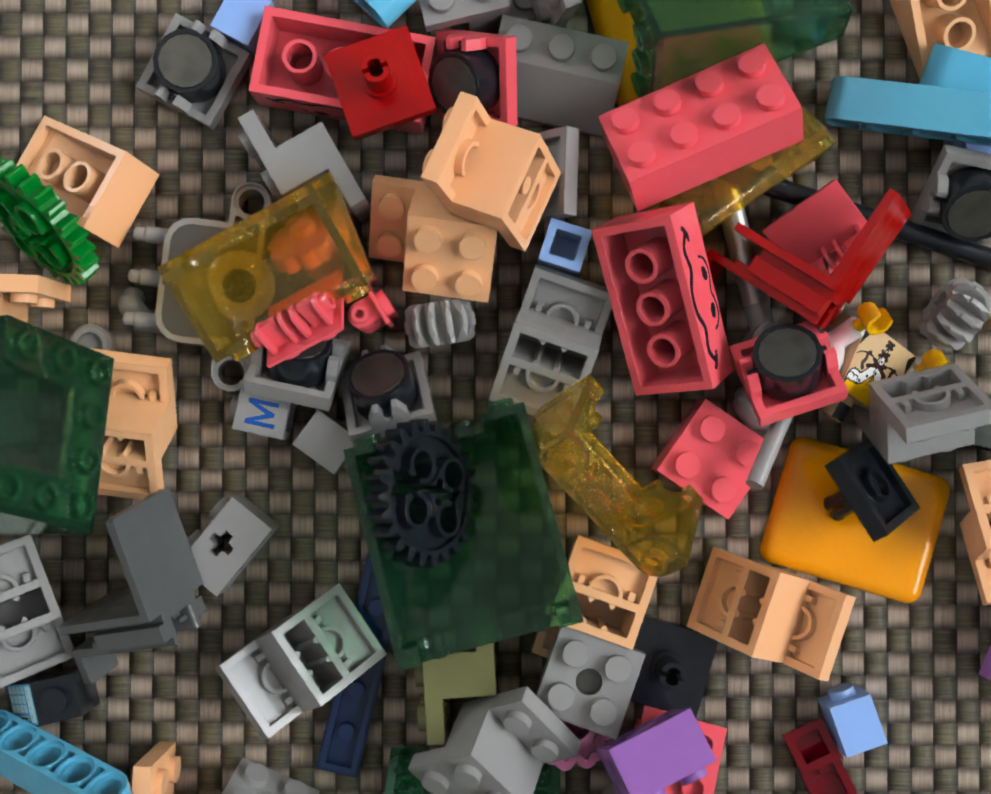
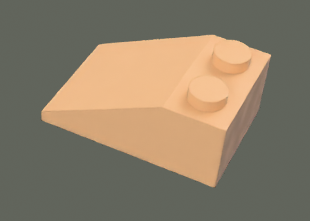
M890 0L919 79H921L934 43L991 58V0Z
M45 115L16 166L23 164L30 176L36 173L43 186L47 187L50 185L58 197L66 201L67 210L79 217L77 224L87 230L89 234L117 248L120 247L160 175L127 151Z

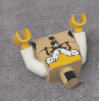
M864 302L857 309L858 318L840 313L833 323L831 330L827 333L829 348L834 347L837 353L838 370L848 389V397L846 400L821 407L819 411L825 416L843 423L854 404L869 410L868 383L951 364L950 361L946 360L941 351L930 349L923 354L921 364L917 365L915 363L917 360L915 355L884 333L893 323L885 308H877L875 303Z

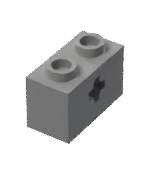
M242 494L232 496L230 500L226 496L223 497L210 511L208 516L212 519V522L203 532L197 529L188 538L203 581L202 585L216 597L228 590L280 526ZM229 533L233 536L229 541L231 547L223 550L220 547L223 543L221 536Z

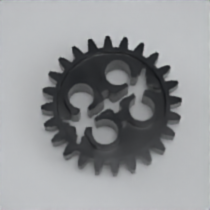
M428 418L397 423V429L386 430L385 437L387 441H376L375 443L380 456L368 457L367 460L374 469L373 475L363 476V480L372 486V492L363 495V500L372 502L373 509L365 517L366 520H376L378 523L372 532V536L385 537L381 550L383 552H393L392 560L394 562H405V567L435 568L438 566V563H449L450 555H459L461 553L458 542L469 541L465 527L475 526V522L469 514L470 510L478 509L479 505L471 500V494L479 491V487L472 485L470 482V478L475 475L476 469H467L466 466L471 454L470 452L460 453L463 442L462 438L452 439L453 429L451 427L441 428V421L439 420L428 421ZM397 477H403V478L400 479V480H395V479H394V478H397ZM394 485H398L401 488L412 487L414 491L391 494ZM453 493L450 501L448 499H435V496L432 494Z

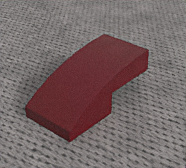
M821 717L782 735L808 794H858L840 760L842 757Z

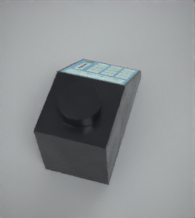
M77 666L27 677L6 686L12 713L35 726L83 716L100 704L96 682L84 684Z

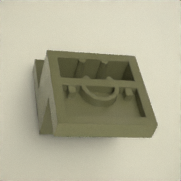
M491 592L475 593L473 605H466V636L427 638L424 650L418 651V659L415 660L416 687L424 686V693L420 694V704L417 705L418 731H426L427 745H443L446 743L449 723L448 699L497 696Z

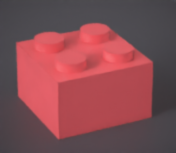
M697 399L650 469L718 516L729 520L751 488L746 484V480L764 438L709 400Z

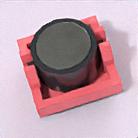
M448 28L436 31L437 57L429 69L428 84L433 100L440 109V118H444L448 109L454 106L461 91L477 96L491 119L517 126L516 36Z
M809 320L795 325H775L764 331L759 337L729 346L733 365L760 427L846 400L848 397V389L838 370L837 353L834 347L829 348L827 332L820 333L818 327Z

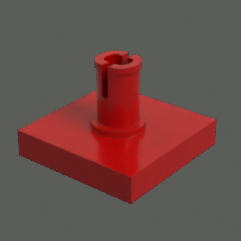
M407 25L323 54L354 141L437 113Z

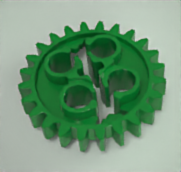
M1 157L0 221L4 225L2 230L9 233L13 238L14 244L29 259L36 260L42 270L47 268L53 278L59 276L65 284L70 282L73 286L82 285L97 273L96 271L100 268L97 264L100 258L93 252L96 246L86 239L89 232L77 224L79 217L67 210L66 201L61 200L50 185L47 187L43 186L36 173L30 176L23 164L16 166L12 159L5 161Z

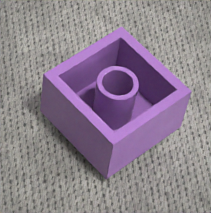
M691 708L671 709L618 736L617 740L612 739L595 748L617 794H667L665 787L678 782H682L683 786L696 782L708 774L705 767L717 761Z

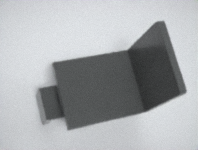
M169 488L159 489L106 520L108 532L129 587L114 589L57 627L60 635L98 630L95 635L72 650L84 684L95 683L118 665L115 653L175 646L180 643L177 631L192 630L202 625L200 616L207 610L202 596H195L194 590L201 586L203 581Z

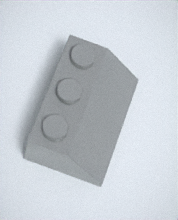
M503 14L498 34L516 36L517 119L555 128L567 125L579 128V133L604 138L598 116L614 109L629 42Z

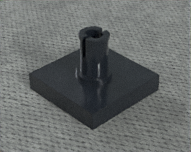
M869 438L825 465V468L840 489L824 499L823 504L826 511L840 503H844L843 507L829 514L831 518L835 521H841L846 516L855 512L873 542L889 535L920 509V506L893 465L885 461Z
M645 614L633 648L643 651L646 656L630 701L664 711L691 708L696 718L718 641L686 626Z

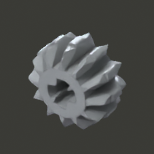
M963 276L949 280L945 287L939 288L937 294L929 299V304L922 310V317L918 321V327L920 328V333L927 338V341L937 348L941 347L947 352L959 350L966 342L973 340L974 335L982 330L984 322L990 318L991 295L984 291V287Z
M451 299L411 305L404 311L405 335L408 336L409 345L414 348L470 341L475 336V312H473L471 301Z

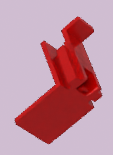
M889 189L830 276H827L738 222L734 230L762 250L759 256L756 255L750 265L747 266L736 258L732 262L710 248L706 255L713 284H715L726 268L825 331L829 323L833 325L842 312L841 308L845 302L850 304L911 216V211L901 195Z

